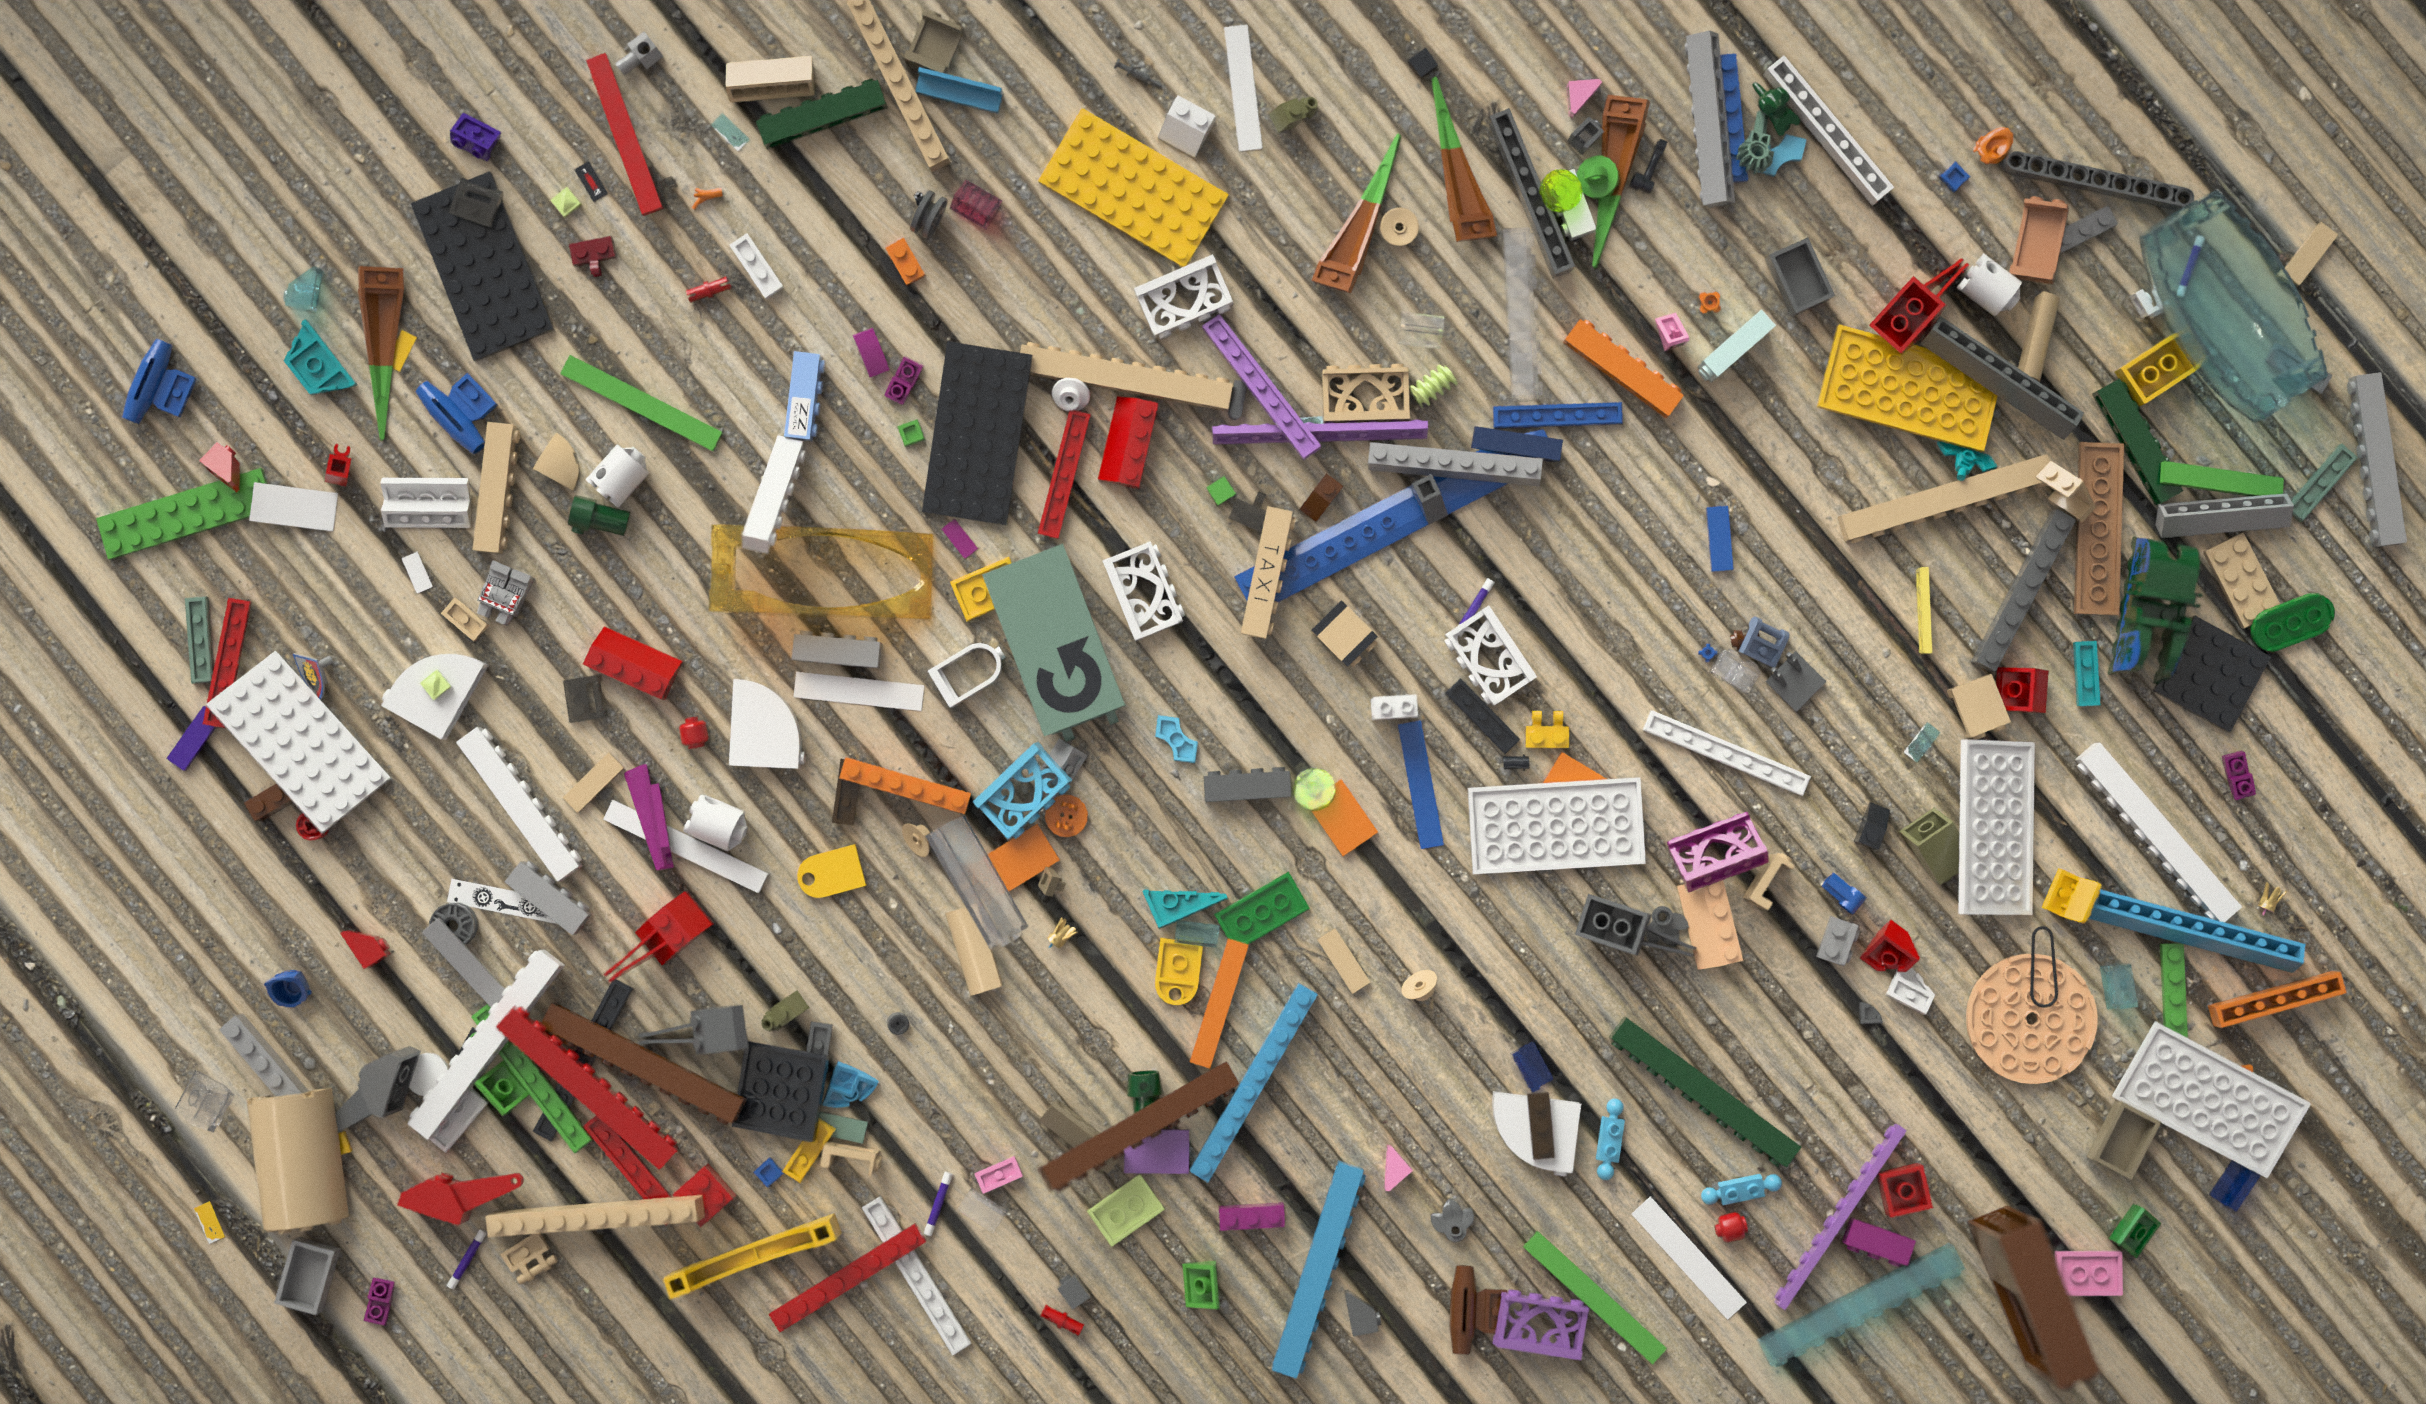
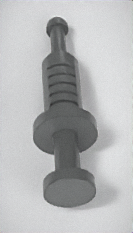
M1119 58L1117 59L1114 69L1118 67L1127 71V77L1131 75L1145 83L1149 81L1157 85V87L1161 86L1160 82L1151 79L1148 74L1134 68V64H1131L1129 67L1121 63Z

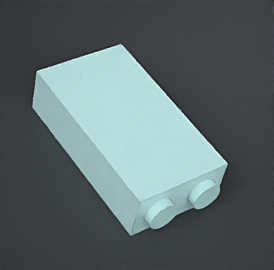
M1761 309L1697 366L1699 368L1698 373L1704 380L1714 381L1776 325Z

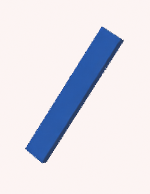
M1622 402L1493 406L1494 429L1623 424Z

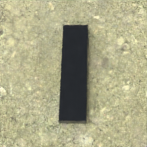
M1461 678L1445 692L1504 755L1521 740Z

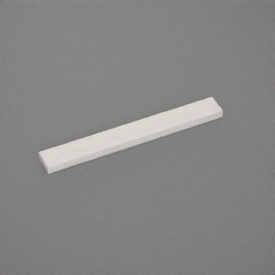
M1652 710L1643 728L1645 732L1800 796L1804 795L1811 778L1807 774Z
M612 800L603 820L646 840L636 810ZM667 825L671 852L760 893L769 873Z
M881 1196L862 1207L882 1242L887 1241L902 1231ZM915 1250L896 1260L895 1263L951 1354L955 1355L971 1345L970 1339Z

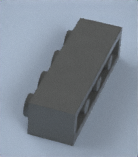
M1274 767L1272 772H1264L1263 768L1251 769V773L1242 774V770H1229V775H1221L1220 771H1210L1208 776H1204L1205 802L1291 797L1290 771H1285V767Z

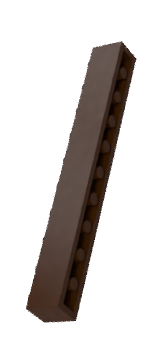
M558 1003L550 1004L541 1022L546 1027L545 1031L550 1036L554 1034L563 1038V1043L573 1048L577 1045L583 1048L582 1052L591 1057L597 1055L602 1058V1063L611 1067L616 1065L621 1068L620 1072L632 1077L634 1074L640 1077L639 1081L645 1085L651 1086L654 1084L660 1087L658 1091L670 1096L672 1093L678 1096L679 1102L688 1106L691 1103L698 1107L697 1111L705 1115L711 1113L717 1116V1121L725 1125L736 1123L747 1101L746 1098L592 1022Z
M1226 1061L1039 1167L1038 1171L1049 1191L1057 1190L1059 1193L1069 1187L1068 1182L1075 1179L1078 1182L1087 1177V1171L1092 1168L1097 1171L1106 1166L1105 1161L1111 1157L1115 1161L1125 1155V1149L1131 1147L1134 1150L1144 1144L1142 1140L1150 1136L1153 1139L1162 1134L1161 1129L1167 1125L1170 1129L1181 1123L1179 1120L1181 1117L1186 1115L1187 1118H1190L1199 1112L1197 1108L1205 1105L1207 1108L1216 1103V1097L1221 1094L1224 1097L1235 1092L1234 1087L1239 1085V1082Z

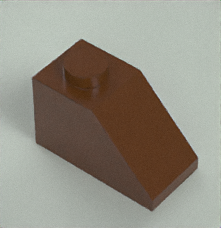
M1326 473L1299 510L1317 522L1341 492L1343 486Z

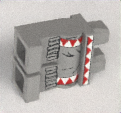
M493 560L487 580L477 599L480 602L477 614L490 618L493 608L500 610L496 622L508 626L513 616H518L519 610L535 578Z

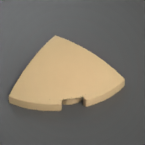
M556 433L542 452L533 469L567 488L575 490L579 478V465L575 461V451L564 437Z

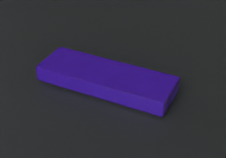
M206 706L201 708L166 758L183 771L188 769L217 728L203 724Z

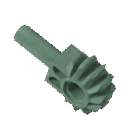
M1760 110L1756 114L1754 130L1751 131L1747 140L1739 146L1736 158L1740 161L1739 167L1744 166L1746 172L1752 170L1754 175L1758 171L1761 173L1766 171L1771 166L1774 151L1770 150L1771 144H1769L1771 135L1766 134L1769 117Z

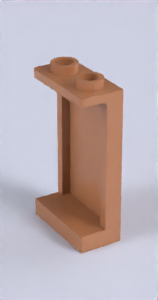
M2032 196L2030 199L2025 198L2013 264L2010 266L2009 273L2019 280L2054 284L2069 214V206L2065 204V201L2057 199L2048 202L2043 201L2044 199L2041 197Z

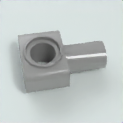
M642 32L627 44L632 51L615 64L625 76L642 63L648 69L664 56L647 34ZM644 46L650 47V51L647 54H641L640 52Z

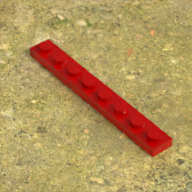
M914 1223L773 1310L768 1315L780 1333L926 1243L927 1240L917 1224Z

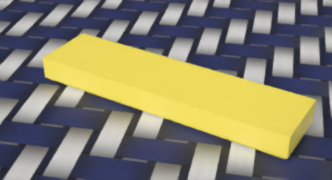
M1920 567L1916 570L1919 653L1931 654L1929 567Z

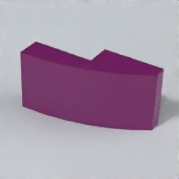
M873 328L852 335L869 377L890 370Z
M904 356L884 396L904 405L924 365Z
M2241 750L2221 756L2233 798L2238 800L2256 795L2253 775L2249 773L2245 752Z
M373 1277L363 1321L386 1326L394 1293V1281Z

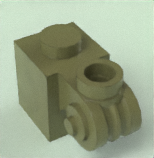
M1303 97L1300 101L1295 98L1280 104L1269 116L1277 132L1281 133L1295 128L1305 118L1310 119L1314 117L1318 111V102L1314 97Z
M797 990L770 1009L771 1011H767L761 1020V1025L763 1029L769 1032L778 1031L781 1029V1026L783 1027L810 1007Z

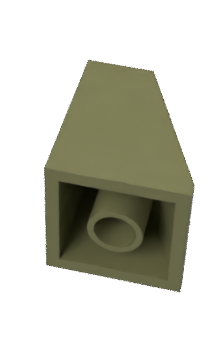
M1935 807L1899 831L1925 871L1936 883L1941 885L1948 882L1954 875L1959 873L1960 833L1954 822Z

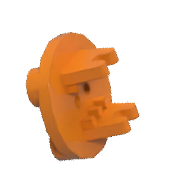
M1073 795L1055 797L1054 800L1056 802L1045 811V820L1048 828L1060 837H1072L1079 834L1084 829L1088 819L1085 804Z

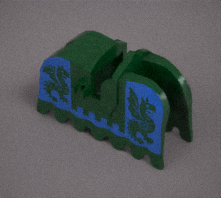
M2133 536L2131 542L2133 553L2128 560L2127 569L2129 574L2124 582L2125 596L2120 603L2121 617L2116 625L2117 639L2113 643V660L2109 665L2108 675L2126 671L2139 672L2148 656L2152 628H2163L2161 637L2163 647L2158 654L2159 669L2156 671L2153 680L2154 684H2158L2172 678L2180 661L2187 635L2190 633L2191 617L2185 616L2187 607L2200 608V604H2195L2196 597H2202V594L2195 593L2200 567L2199 551L2195 547L2177 545L2178 559L2174 560L2169 556L2167 546L2163 541ZM2145 596L2160 600L2171 601V604L2169 605L2138 598Z

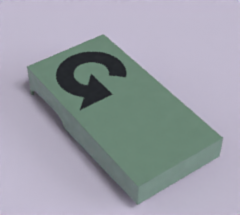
M1060 544L982 574L1043 735L1046 737L1062 732L1065 741L1068 742L1075 739L1071 728L1103 715L1107 716L1110 725L1119 722L1115 711L1126 705L1064 545Z

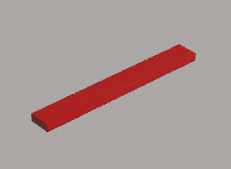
M605 52L589 58L586 62L641 214L646 216L662 210V203L608 55Z

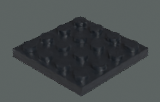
M2195 615L2191 618L2190 633L2187 635L2180 661L2172 678L2156 684L2153 692L2224 731L2231 732L2271 656Z
M748 1041L749 1048L744 1050L737 1094L746 1098L747 1101L736 1123H732V1127L815 1142L829 1056Z

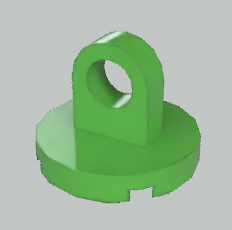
M1592 156L1580 165L1577 171V178L1586 196L1593 199H1603L1610 196L1616 186H1618L1620 173L1617 165L1611 159L1604 156Z

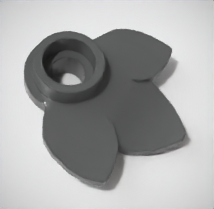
M1659 906L1653 910L1652 922L1648 925L1679 940V930L1689 927L1686 918L1682 914L1672 913L1665 906ZM1660 913H1665L1666 919L1664 921L1659 920L1658 916ZM1646 931L1649 942L1657 943L1661 939L1672 947L1677 946V944Z
M1448 1199L1444 1204L1442 1213H1433L1430 1218L1437 1232L1445 1233L1446 1237L1452 1242H1460L1466 1236V1229L1473 1224L1474 1214L1472 1208L1461 1210L1457 1202ZM1454 1227L1459 1228V1234L1454 1235L1451 1232Z

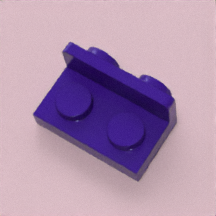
M465 113L460 116L450 130L451 144L485 161L490 159V151L501 138V131Z

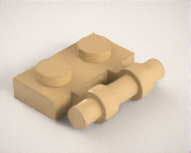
M541 1233L530 1235L500 1254L511 1273L518 1268L522 1272L520 1276L516 1277L520 1285L526 1281L534 1280L537 1274L542 1271H548L552 1268L553 1264L558 1262L554 1254L548 1258L544 1256L543 1253L549 1250L550 1247ZM536 1258L539 1264L530 1269L526 1263Z

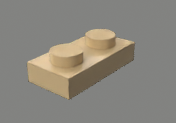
M456 597L441 613L475 642L489 626Z

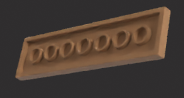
M2079 443L2078 478L2084 482L2096 508L2082 523L2077 521L2074 614L2119 615L2124 444Z

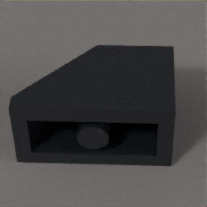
M1869 802L1853 842L1873 850H1879L1887 830L1890 810Z

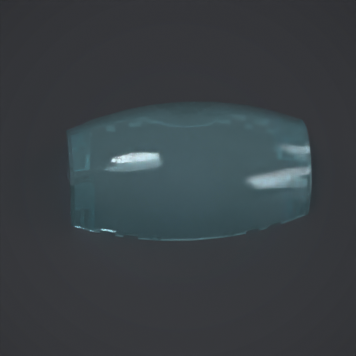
M2215 190L2189 203L2144 231L2139 236L2140 247L2151 291L2160 313L2174 340L2190 364L2228 405L2248 421L2257 422L2268 418L2292 401V397L2303 394L2326 378L2328 373L2322 349L2318 350L2314 339L2317 333L2315 329L2311 330L2307 317L2310 315L2289 273L2261 233L2256 234L2249 226L2251 222L2247 217L2242 218L2235 211L2237 207L2218 190Z

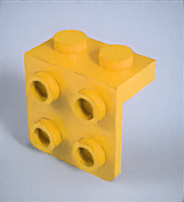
M2058 868L2042 908L2062 918L2084 924L2091 916L2095 900L2100 894L2101 884L2080 878Z

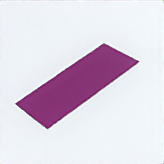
M955 518L942 528V531L964 559L978 549Z

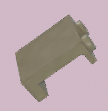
M932 10L929 13L923 11L922 20L912 44L904 54L905 63L917 68L920 67L947 74L964 34L961 23L954 19L947 21L941 18L939 13Z

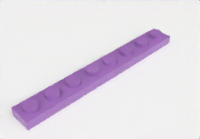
M1217 315L1202 325L1203 331L1303 461L1321 449L1319 442L1221 315Z

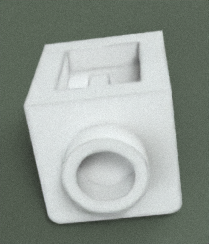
M2143 289L2129 297L2142 319L2148 315L2150 318L2162 313L2160 308L2166 305L2165 302H2162L2153 307L2150 295L2144 292Z

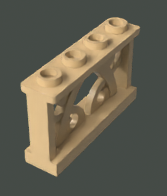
M1380 364L1369 365V368H1361V365H1349L1348 369H1339V366L1335 365L1326 366V369L1322 370L1323 424L1326 422L1347 423L1349 421L1357 423L1369 421L1390 422L1392 420L1400 422L1409 421V368L1404 367V364H1392L1391 368H1382ZM1373 375H1383V376H1382L1381 381H1380L1379 379H1377V378L1374 377ZM1348 376H1357V377L1350 382V379H1349ZM1390 376H1397L1401 380V387L1391 393L1388 389L1393 388L1395 383L1390 384L1387 379ZM1335 377L1343 379L1342 385L1336 384L1339 390H1343L1341 394L1332 391L1330 388V381ZM1364 381L1372 384L1382 394L1372 401L1369 411H1364L1360 401L1355 397L1349 396ZM1403 392V410H1398L1394 396ZM1329 395L1339 398L1334 412H1329ZM1386 399L1387 402H1382L1384 409H1377L1376 403ZM1346 400L1354 402L1356 409L1350 411L1348 405L1351 403H1345Z

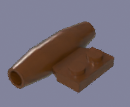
M1456 1265L1451 1288L1449 1322L1453 1354H1470L1475 1328L1483 1333L1495 1334L1502 1298L1501 1294L1502 1292L1508 1293L1506 1289H1483L1477 1292L1474 1266Z

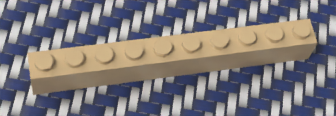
M845 0L931 173L950 164L949 158L870 0Z
M1027 342V345H1021L1020 353L1033 355L1030 375L1055 380L1075 378L1087 386L1228 412L1233 384L1229 383L1230 380L1225 378L1210 380L1207 375L1196 374L1194 377L1187 375V372L1182 370H1175L1174 373L1167 372L1166 368L1161 366H1154L1151 369L1146 368L1145 364L1133 362L1132 365L1124 364L1122 359L1112 358L1111 361L1103 360V356L1090 354V357L1082 356V352L1069 350V353L1060 352L1061 348L1048 346V349L1039 348L1040 344Z
M2048 454L1968 477L1964 481L1958 480L1841 515L1837 518L1844 541L1851 540L1852 544L1864 541V536L1872 534L1873 538L1884 535V530L1892 528L1893 532L1906 528L1905 524L1913 522V525H1918L1926 522L1925 518L1930 516L1938 519L1947 516L1946 512L1950 510L1958 513L1967 510V505L1975 504V507L1988 504L1987 499L1995 497V500L1998 501L2008 498L2007 493L2015 491L2016 495L2028 492V487L2036 485L2037 489L2045 487L2047 485L2039 481L2036 476L2050 462Z
M703 1195L498 1210L486 1215L488 1237L697 1222L704 1218L705 1214Z

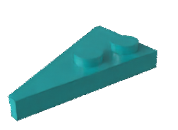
M1147 889L1142 891L1159 929L1228 899L1226 894L1219 892H1172L1171 890L1149 891Z

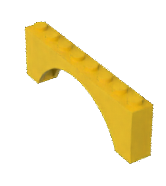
M833 1213L674 1270L664 1277L663 1280L669 1298L673 1299L760 1263L835 1241L842 1232L836 1215Z

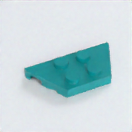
M304 319L297 337L295 336L290 351L287 352L283 360L310 395H317L357 386L356 381L308 320Z

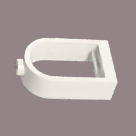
M976 643L931 668L928 672L948 706L952 709L993 684L1002 672V659L1006 657L1000 647L994 649L987 644ZM986 649L992 652L997 663L994 675L958 697L942 669L973 650Z

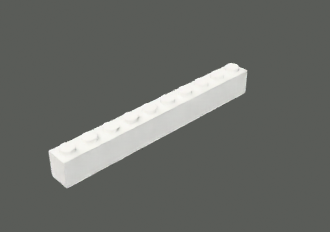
M2093 743L2075 759L2078 763L2077 768L2084 775H2088L2093 780L2091 782L2093 787L2106 795V802L2112 808L2116 807L2121 813L2119 815L2126 824H2131L2135 829L2133 832L2136 837L2141 841L2144 840L2149 845V852L2163 861V868L2168 873L2175 875L2177 884L2183 890H2188L2192 895L2190 899L2198 907L2201 906L2206 911L2204 913L2206 918L2226 922L2242 908L2101 743Z
M546 950L534 951L528 959L529 964L525 969L519 970L515 976L517 980L512 986L509 985L503 991V998L499 1003H495L488 1012L490 1015L486 1021L482 1020L475 1029L477 1031L473 1038L470 1037L462 1046L464 1050L461 1054L456 1055L450 1061L449 1065L451 1067L446 1073L443 1072L437 1078L436 1083L438 1084L433 1090L430 1089L425 1094L423 1104L420 1108L416 1107L410 1114L411 1120L408 1122V1125L427 1140L436 1137L473 1088L474 1083L482 1076L509 1040L495 1028L497 1023L514 1005L518 1008L522 1006L530 1012L565 966Z

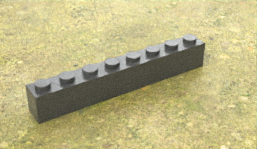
M1510 108L1489 116L1488 124L1552 279L1573 271L1575 267Z
M1941 316L1930 327L1920 343L2062 440H2065L2078 426L2084 414L2083 411Z
M2058 509L2050 512L1971 663L1989 673L1997 670L2076 519Z

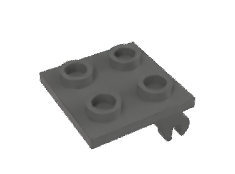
M1795 651L1793 654L1790 652L1786 654L1787 660L1778 669L1773 667L1770 670L1772 675L1765 682L1797 712L1827 681Z

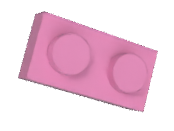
M1013 1156L976 1172L975 1176L984 1194L1023 1177L1016 1157Z

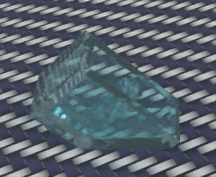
M313 266L289 283L288 289L284 291L283 296L285 306L296 310L316 312L323 270Z

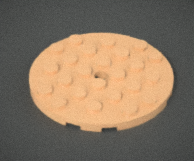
M2031 954L2014 955L1997 962L1986 970L1973 987L1966 1010L1968 1036L1979 1058L1991 1070L2002 1077L2027 1084L2054 1081L2073 1071L2082 1062L2088 1050L2091 1049L2098 1023L2094 997L2091 995L2081 975L2061 960L2055 958L2058 998L2050 1007H2038L2031 1000ZM2035 954L2033 995L2038 1003L2044 1005L2052 1002L2055 996L2052 957ZM2033 1012L2037 1016V1021L2030 1025L2025 1018L2029 1013Z

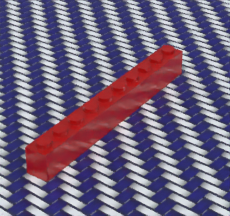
M514 1005L497 1023L495 1028L660 1170L677 1152V1141L669 1134L665 1136L659 1131L661 1127L653 1120L649 1122L643 1117L645 1114L637 1106L633 1108L628 1104V1098L621 1092L616 1093L612 1090V1085L608 1080L603 1077L601 1079L594 1074L596 1071L587 1063L585 1065L578 1060L579 1056L573 1050H566L562 1046L563 1042L556 1035L550 1036L545 1031L546 1027L540 1021L536 1020L534 1022L529 1017L530 1013L524 1007L519 1006L518 1008Z

